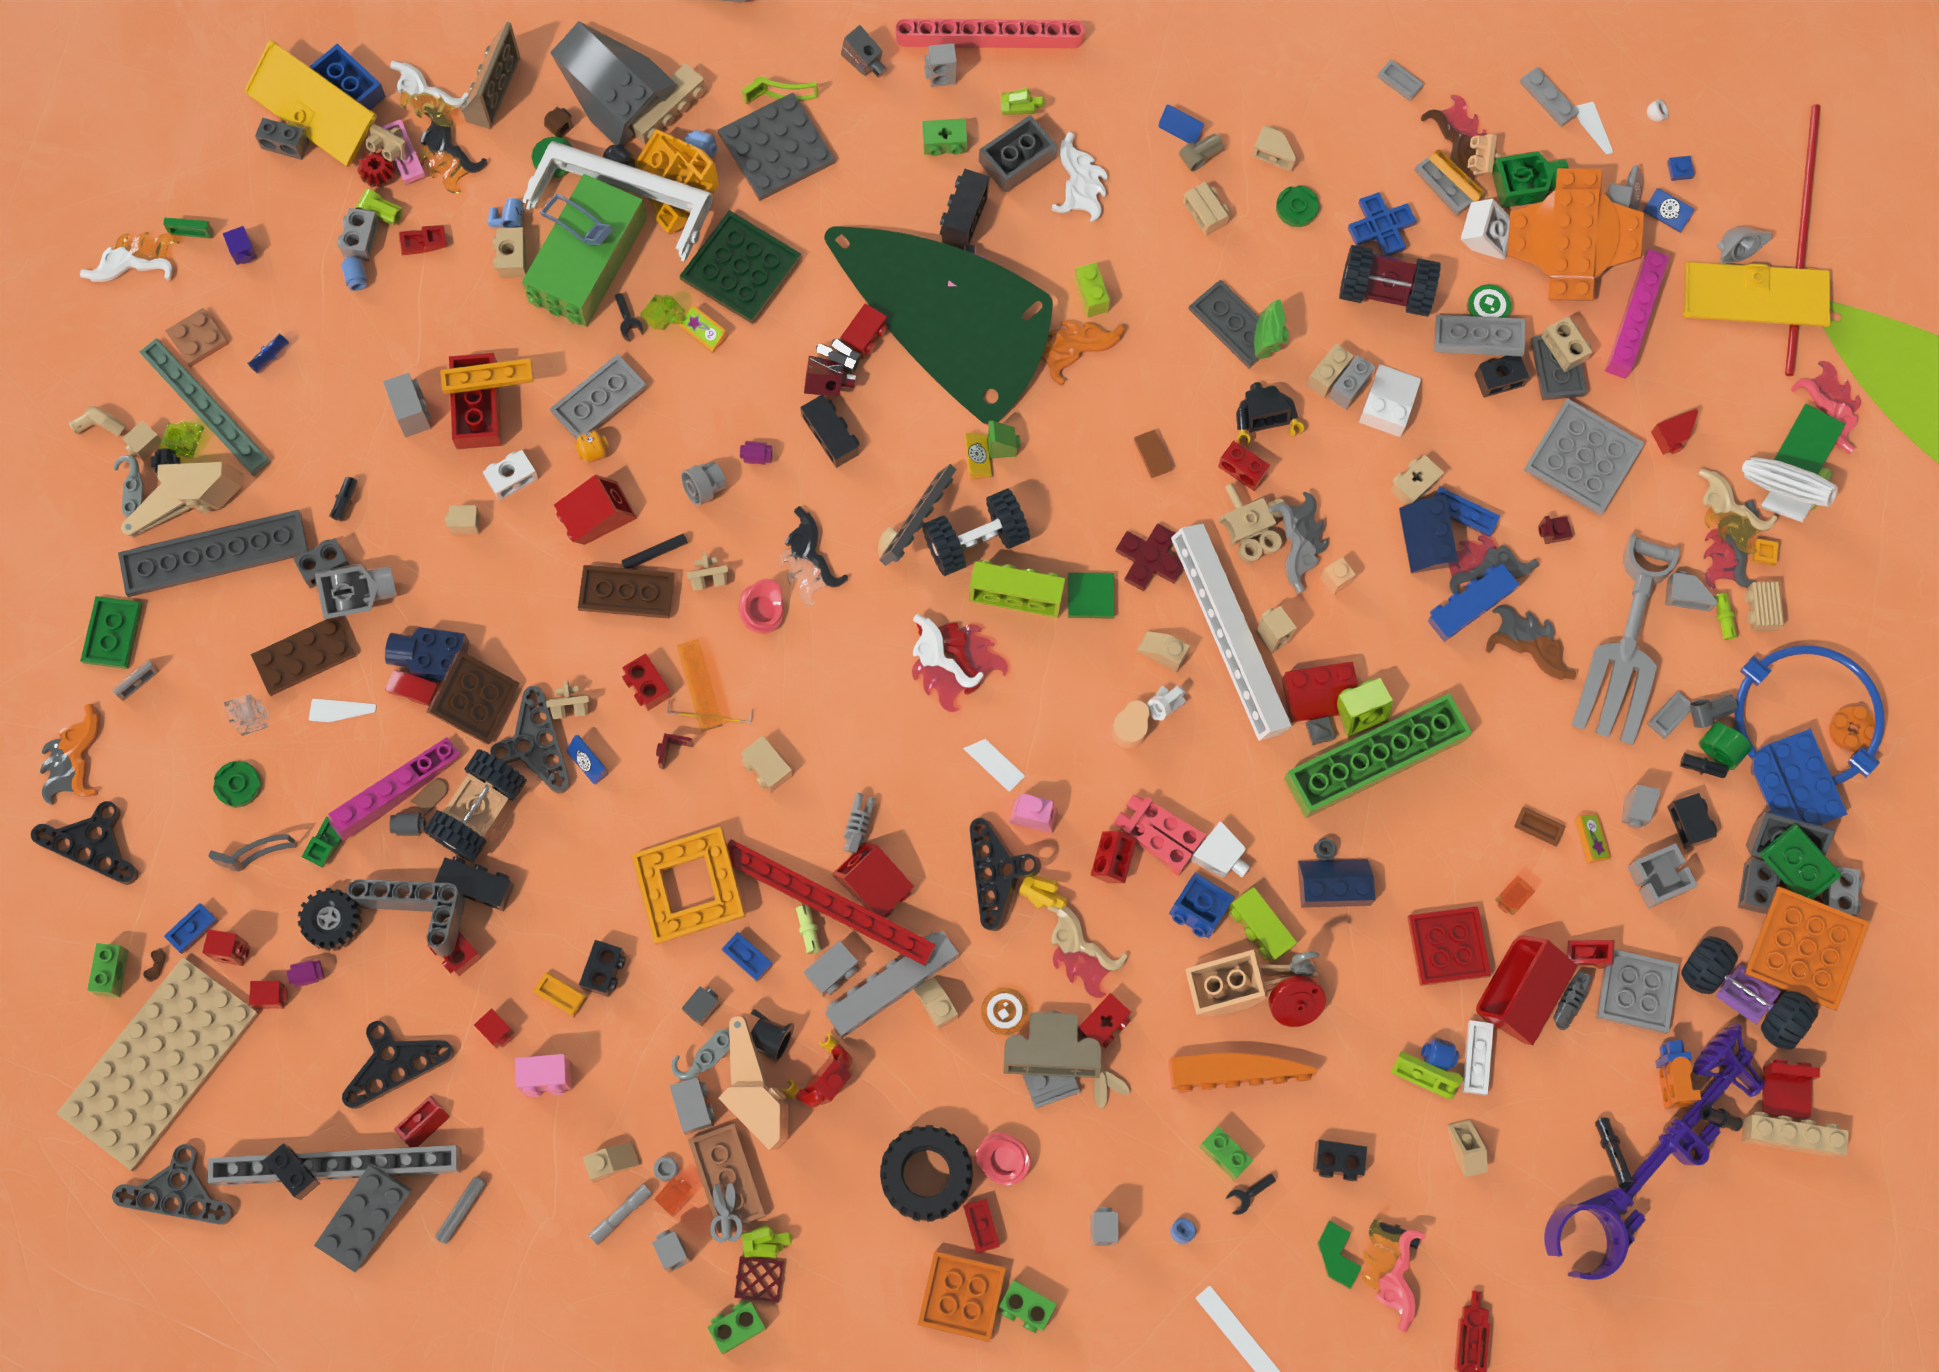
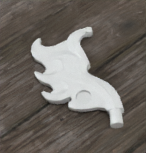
M1068 132L1065 139L1062 140L1060 148L1061 163L1070 175V179L1066 181L1065 203L1061 206L1053 204L1051 210L1062 214L1068 213L1071 210H1084L1092 216L1090 219L1091 223L1096 221L1101 215V205L1097 201L1096 195L1100 193L1103 197L1106 196L1105 188L1098 177L1107 180V174L1101 167L1091 165L1094 163L1093 157L1073 147L1072 142L1075 135Z

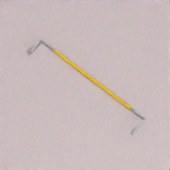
M670 700L668 701L669 704H668L667 713H669V714H678V715H683V716H692V717L709 718V719L726 720V721H735V722H747V723H751V719H752V712H753L752 709H751L750 721H742V720H737V719H728V718H720V717L702 716V715H694V714H685V713H673V712H669Z

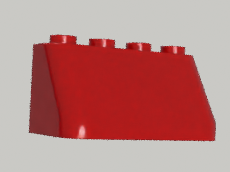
M1524 935L1519 936L1512 942L1480 998L1476 1006V1012L1484 1020L1493 1023L1494 1026L1522 1043L1534 1045L1578 965L1548 939Z

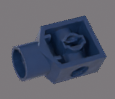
M419 627L413 635L390 633L386 642L385 662L387 665L409 667L412 675L420 678L442 682L456 652L461 650L467 654L469 640L465 633Z

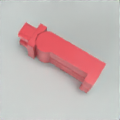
M1133 794L1126 807L1134 811L1135 814L1130 818L1123 812H1120L1114 824L1123 833L1136 838L1137 845L1168 866L1174 874L1179 876L1204 841L1206 835L1155 803H1152L1153 800L1146 797L1144 800Z

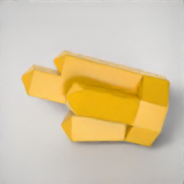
M1037 875L1024 879L1019 893L1028 898L1038 909L1045 907V905L1050 908L1056 906L1060 909L1067 906V898L1056 893V890L1059 888L1058 881Z

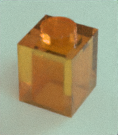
M1517 875L1497 896L1495 901L1503 912L1514 915L1534 894L1535 890Z
M673 1177L655 1196L654 1200L674 1217L692 1198L693 1194L689 1191L692 1187L682 1177L679 1181Z

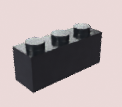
M820 395L800 407L801 417L835 468L859 455L858 446H860V443L854 434L850 435L847 431L848 425L844 418H839L835 413L836 407L831 399L827 400L824 395Z
M455 856L452 859L444 858L434 883L454 884L464 898L503 912L514 888V884L509 880L510 877L500 872H497L496 875L488 873L487 868L475 864L474 867L466 865L465 860Z

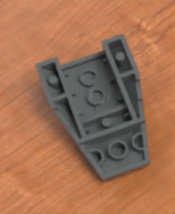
M580 21L574 25L550 52L589 120L615 145H624L634 133L628 127L656 96L664 101L678 86L647 56Z

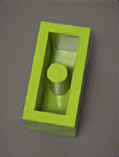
M1097 262L1077 267L1075 269L1074 281L1087 318L1107 313L1110 300Z

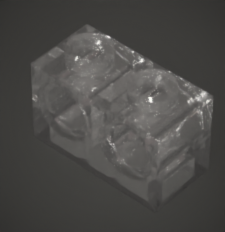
M251 693L224 702L229 722L241 736L269 727L267 719H270L267 707L263 706L261 700H257Z

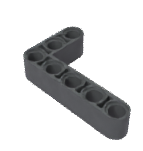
M357 879L349 884L348 895L360 908L432 912L427 934L429 946L437 955L442 957L448 956L454 951L465 906V898L454 884Z

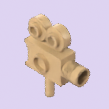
M1233 483L1225 486L1236 510L1222 515L1218 521L1227 528L1231 538L1230 545L1233 546L1239 542L1241 543L1238 548V555L1247 563L1255 562L1262 552L1264 554L1275 553L1281 547L1282 541L1278 533L1269 529L1276 524L1275 519L1282 517V514L1279 511L1270 513L1268 509L1275 504L1285 502L1278 498L1266 504L1264 498H1261L1244 506ZM1260 535V537L1258 538V541L1252 539V538H1254V537ZM1265 541H1269L1271 543V547H1268L1265 544ZM1246 549L1251 550L1252 555H1248Z

